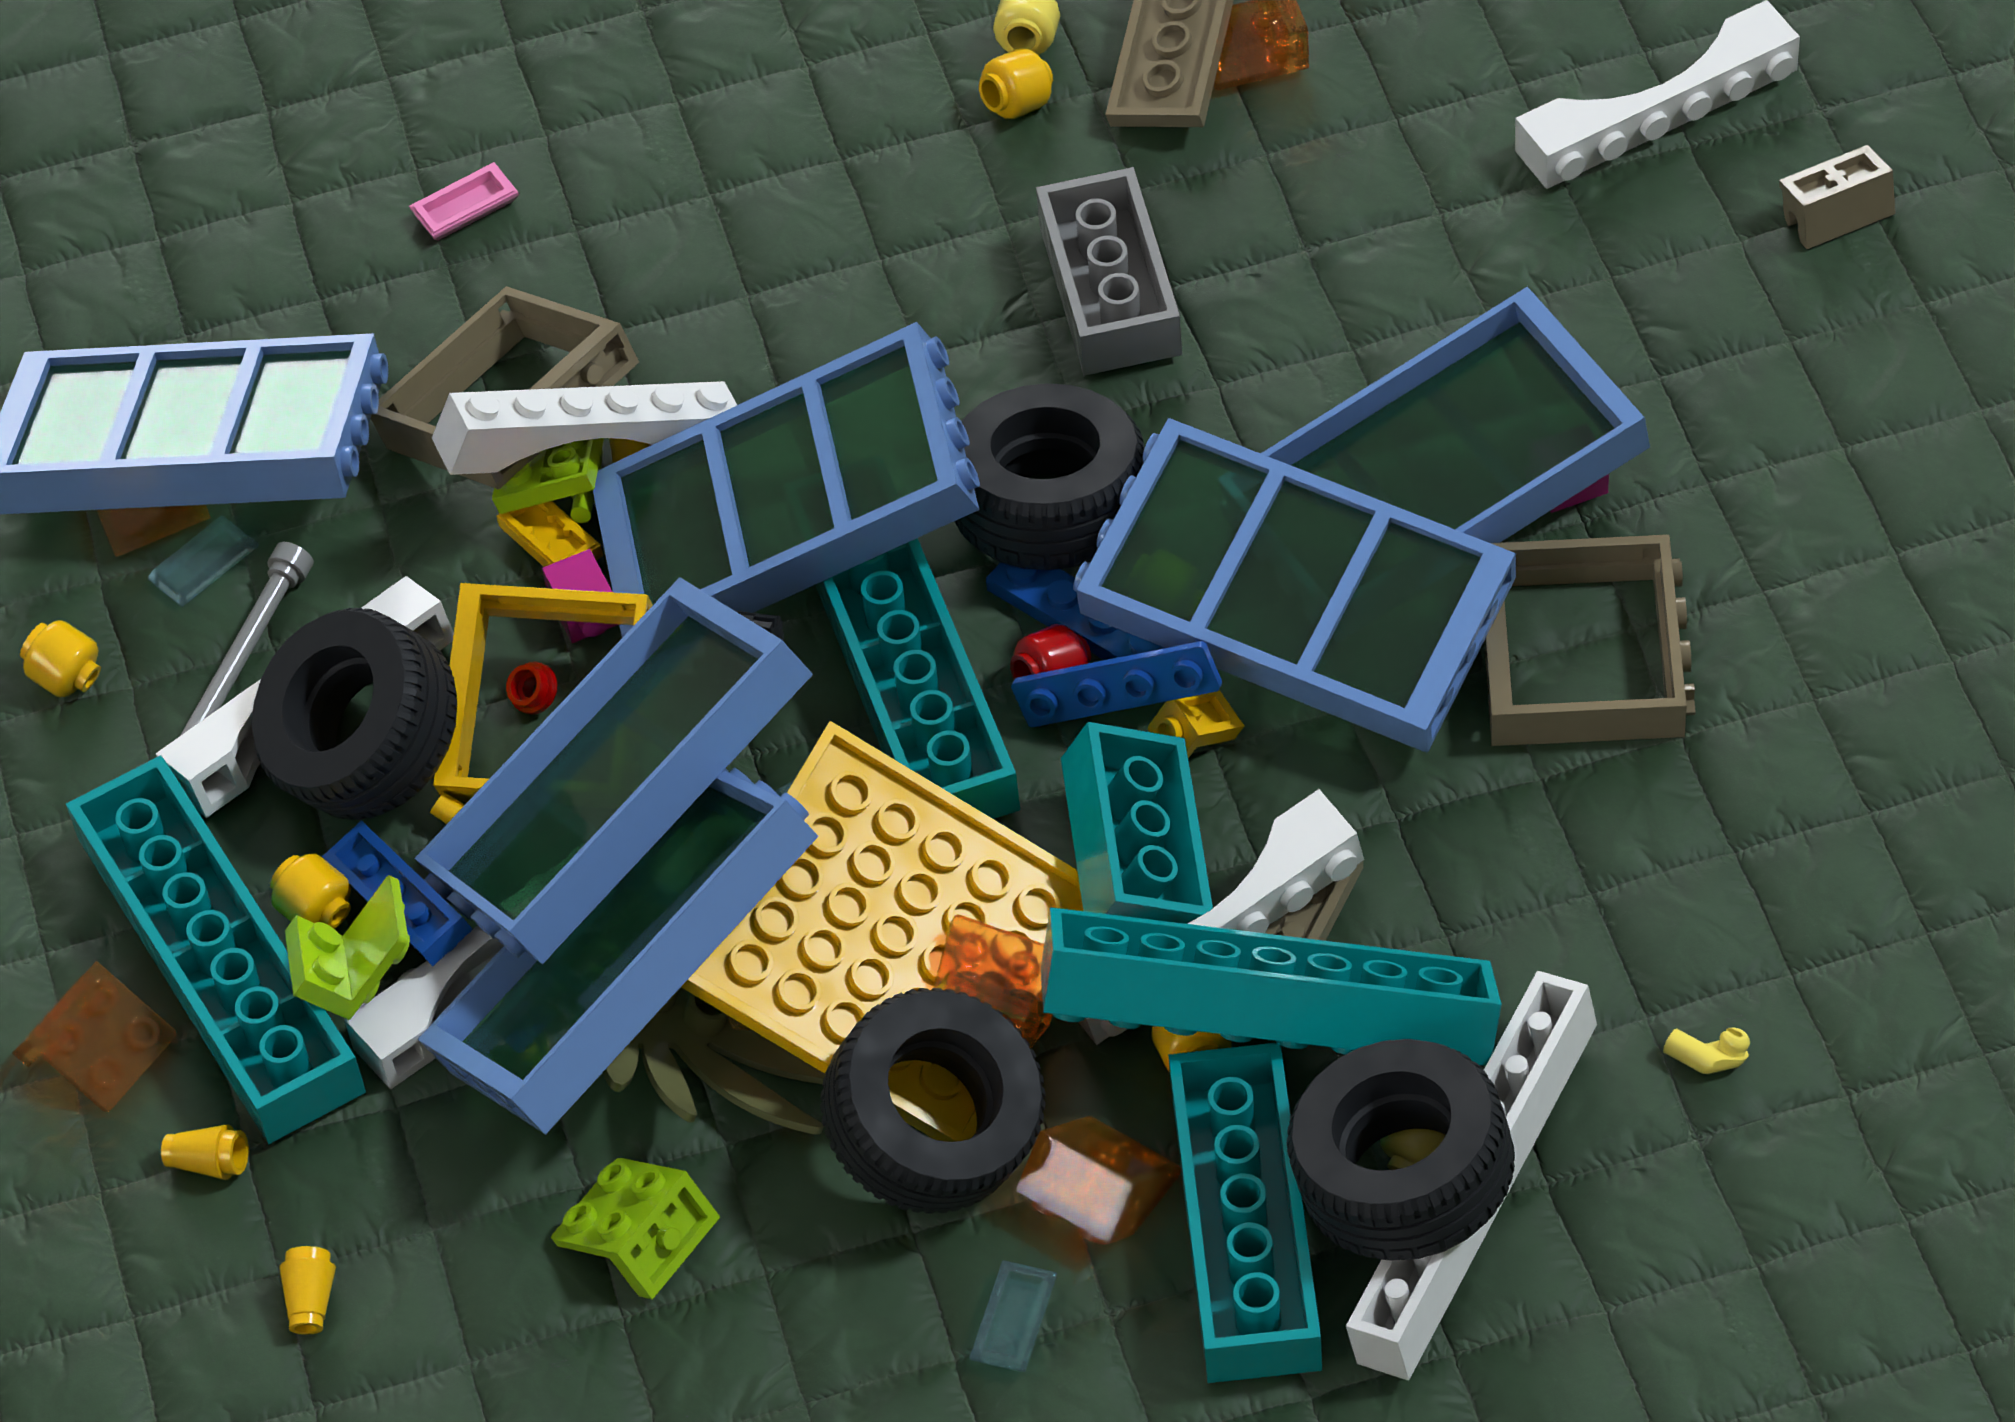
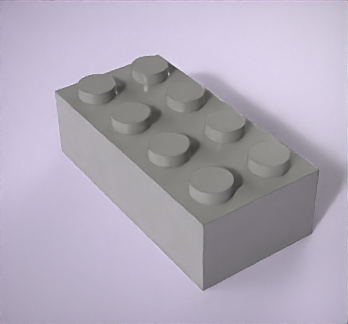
M1134 167L1036 187L1039 226L1083 376L1182 355L1180 315Z

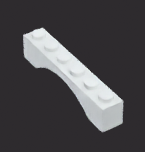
M1765 0L1725 19L1718 37L1706 53L1686 71L1661 85L1636 94L1611 99L1575 100L1557 98L1516 117L1515 152L1546 189L1563 181L1572 180L1582 172L1607 160H1614L1624 152L1649 140H1656L1666 132L1691 120H1698L1714 109L1731 101L1741 100L1754 90L1773 81L1785 79L1798 69L1800 36L1769 1Z
M724 381L449 393L432 440L450 475L495 473L535 453L574 441L615 438L629 439L653 445L735 407L737 404Z
M407 576L361 607L362 609L376 610L396 620L432 642L439 650L453 641L454 632L441 601ZM260 680L156 753L157 757L162 755L196 810L206 818L248 789L255 771L261 763L255 751L252 731L253 704Z
M1318 789L1274 820L1266 846L1253 869L1239 886L1211 911L1188 924L1265 933L1269 924L1288 912H1296L1302 909L1318 891L1333 881H1341L1347 878L1356 869L1357 865L1364 860L1357 832ZM1085 1018V1020L1078 1022L1096 1045L1109 1036H1117L1127 1030L1112 1025L1108 1020Z
M562 868L549 877L537 880L527 892L501 908L516 918ZM629 891L586 938L611 936L651 908L652 902ZM476 926L451 952L447 953L433 967L426 961L417 968L409 969L399 977L396 983L375 996L369 1003H363L351 1020L344 1018L353 1049L390 1090L435 1059L418 1038L504 947L496 938L492 939L479 926Z

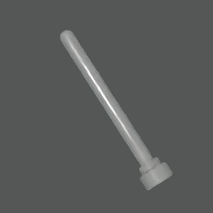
M279 542L267 561L269 567L267 574L270 579L181 735L221 707L287 589L294 588L296 584L304 582L314 561L311 555L300 546L290 542Z

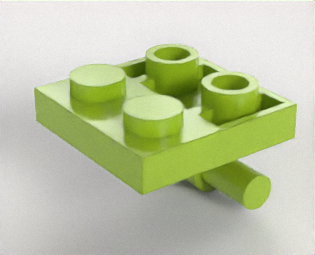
M604 438L574 441L541 451L501 489L494 488L492 501L498 512L503 514L571 496L573 499L571 518L577 523L588 522L591 519L593 504L595 503L593 490L599 469H602Z

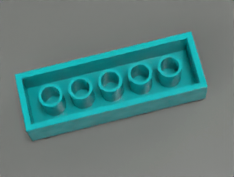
M1278 1043L1168 1054L1207 1383L1322 1371L1321 1334L1302 1196L1287 1152V1132L1291 1116L1281 1045Z

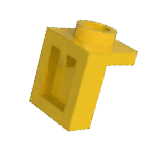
M1219 690L1217 692L1166 701L1148 725V732L1185 738L1189 758L1196 747L1234 740L1243 729L1244 724Z

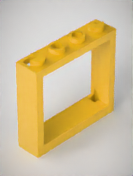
M460 583L449 664L457 693L456 727L449 750L434 775L433 786L440 796L445 791L460 802H468L489 780L488 778L468 777L489 616L634 626L653 606L649 596L646 594ZM656 679L629 707L649 722V714H644L646 695H653ZM621 725L613 787L558 783L548 795L568 809L616 812L643 783V766L637 765L639 746H646L648 742Z

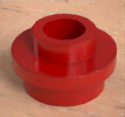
M528 662L520 665L510 673L507 679V696L515 708L523 713L530 715L542 713L552 704L556 696V676L549 666L540 662Z

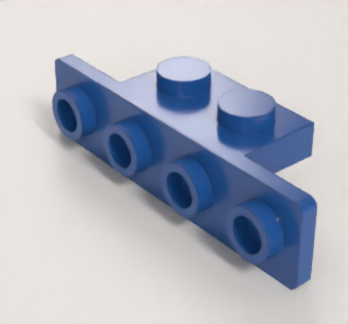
M1203 641L1017 677L1014 679L1011 689L1028 726L1037 727L1217 692L1222 685V679L1207 644Z

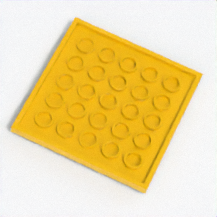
M829 721L787 791L789 795L794 797L808 811L809 816L804 821L818 835V838L710 954L681 988L824 1074L841 1043L867 1012L874 1006L880 1005L887 998H892L899 993L905 994L906 991L913 989L916 991L919 988H928L930 991L932 988H941L943 991L950 989L954 990L956 994L963 992L967 993L969 997L975 996L980 999V1002H986L992 1005L993 1009H998L1003 1013L1002 1016L1005 1019H1010L1013 1022L1012 1025L1015 1028H1019L1022 1038L1028 1039L1043 1012L1041 962L1050 907L1083 911L1077 869L832 721ZM919 1060L899 1062L890 1068L888 1074L890 1096L896 1110L906 1123L939 1141L957 1142L968 1140L974 1136L977 1126L975 1106L970 1093L954 1074L937 1064Z

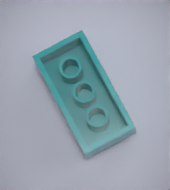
M1087 722L1061 757L1083 911L1188 924L1211 911L1213 905L1185 738Z

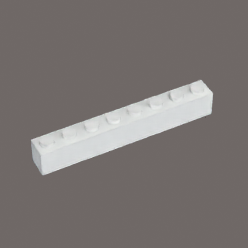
M1541 971L1536 972L1484 1068L1488 1078L1491 1079L1495 1089H1497L1514 1145L1515 1168L1509 1190L1597 1026L1588 985ZM1502 1204L1497 1208L1493 1217L1471 1237L1445 1252L1421 1259L1396 1261L1381 1259L1346 1324L1357 1364L1408 1381L1410 1380Z

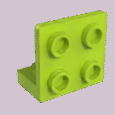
M390 875L385 878L343 936L325 923H313L298 915L294 917L285 930L293 996L348 1020H351L363 1003L367 1004L374 998L381 978L392 964L396 965L404 958L410 943L404 914L405 905L402 901L399 879Z
M617 1158L599 1173L597 1182L582 1200L566 1212L563 1222L552 1234L551 1239L558 1247L609 1258L639 1297L653 1300L719 1220L720 1216L686 1171Z

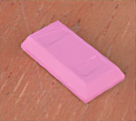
M495 162L415 202L409 207L432 238L439 241L512 203L519 196V193Z

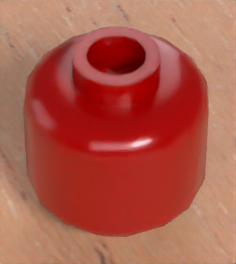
M1053 624L1027 635L1017 642L1010 661L1011 674L1013 679L1017 677L1088 664L1091 660V651L1088 643L1082 636L1077 635L1065 625Z

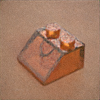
M1089 1115L1039 1132L1015 1191L1031 1199V1205L1040 1213L1055 1218L1062 1217L1078 1226V1233L1085 1239L1097 1244L1106 1245L1135 1234L1177 1180L1181 1172V1166Z

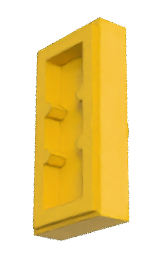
M553 501L496 515L499 527L543 567L588 549L591 550L596 561L603 556L601 544Z

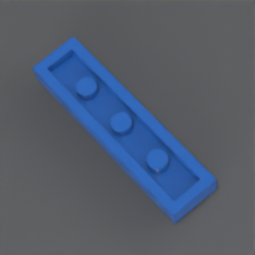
M1000 562L986 577L987 591L1046 626L1060 624L1069 627L1086 640L1091 653L1103 660L1165 648L1080 614L1077 592L1073 590L1075 577L1061 569H1023Z
M362 820L322 856L323 859L348 879L351 888L366 902L370 900L388 875L399 879L402 901L405 905L404 914L407 932L410 936L409 944L432 967L447 953L451 952L473 930L448 902Z

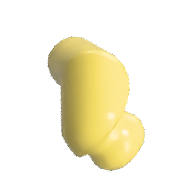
M1676 1028L1666 1040L1663 1052L1700 1073L1712 1074L1740 1067L1749 1056L1747 1049L1750 1045V1039L1746 1032L1741 1029L1727 1028L1726 1031L1720 1034V1040L1703 1043Z

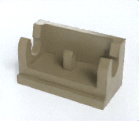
M1869 145L1779 180L1787 225L1792 226L1798 223L1800 243L1806 249L1895 214L1893 170Z

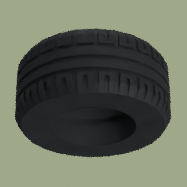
M1045 383L1021 386L1000 392L981 402L961 421L970 441V445L964 447L965 454L972 462L978 474L980 486L974 488L979 510L954 521L960 533L983 554L1001 563L1023 569L1055 570L1079 566L1085 561L1091 562L1098 550L1096 542L1103 523L1108 518L1114 520L1121 507L1119 500L1125 482L1131 475L1137 477L1144 464L1142 461L1145 448L1143 437L1134 420L1109 398L1092 390L1064 384ZM1046 473L1067 475L1054 479L1027 478L1028 476Z
M355 607L325 614L305 624L284 642L272 657L260 680L254 699L252 731L257 757L266 775L276 786L333 817L362 820L382 815L403 805L421 791L437 772L448 752L456 727L457 693L454 677L446 658L432 642L376 610ZM373 682L372 700L364 720L346 741L336 746L337 729L344 710L362 688Z
M919 988L918 991L913 989L906 991L905 994H896L892 998L882 1001L880 1005L874 1006L854 1026L833 1055L831 1063L825 1072L826 1076L823 1079L822 1086L824 1089L821 1091L820 1097L823 1101L820 1104L821 1113L824 1114L822 1124L826 1127L824 1132L827 1139L831 1140L829 1145L831 1150L836 1153V1159L839 1163L844 1164L843 1169L846 1173L853 1176L852 1180L857 1184L860 1182L866 1192H872L875 1198L879 1200L883 1198L887 1204L894 1206V1204L898 1205V1208L903 1210L910 1208L912 1212L920 1213L924 1211L925 1214H933L935 1211L947 1213L949 1210L954 1212L960 1210L961 1207H970L992 1194L1008 1179L1030 1153L1036 1142V1137L1040 1133V1125L1044 1119L1043 1111L1046 1102L1043 1100L1046 1097L1045 1089L1042 1087L1044 1079L1040 1074V1065L1035 1061L1036 1055L1034 1050L1029 1048V1042L1027 1039L1022 1038L1019 1028H1015L1010 1019H1005L1002 1016L1003 1013L998 1009L995 1010L992 1008V1005L986 1002L982 1003L979 998L975 996L969 997L967 993L963 992L956 994L954 990L946 989L943 991L941 988H932L931 991L928 988ZM919 1060L937 1064L954 1074L970 1093L975 1106L977 1126L974 1136L968 1140L945 1142L924 1136L909 1126L896 1110L890 1096L888 1086L890 1068L899 1062Z
M1401 1039L1381 1041L1357 1048L1335 1060L1315 1077L1296 1103L1293 1110L1294 1113L1289 1121L1287 1152L1308 1214L1314 1220L1317 1228L1321 1229L1325 1236L1330 1237L1331 1241L1346 1250H1351L1353 1253L1365 1257L1396 1261L1421 1259L1445 1252L1467 1240L1493 1217L1497 1208L1504 1201V1197L1507 1195L1509 1185L1513 1179L1515 1168L1514 1145L1504 1109L1494 1083L1488 1078L1487 1073L1481 1069L1480 1065L1473 1062L1471 1058L1461 1054L1460 1051L1450 1049L1442 1044ZM1407 1129H1429L1446 1135L1431 1154L1413 1165L1396 1170L1383 1171L1371 1170L1356 1165L1360 1157L1371 1145L1392 1133Z

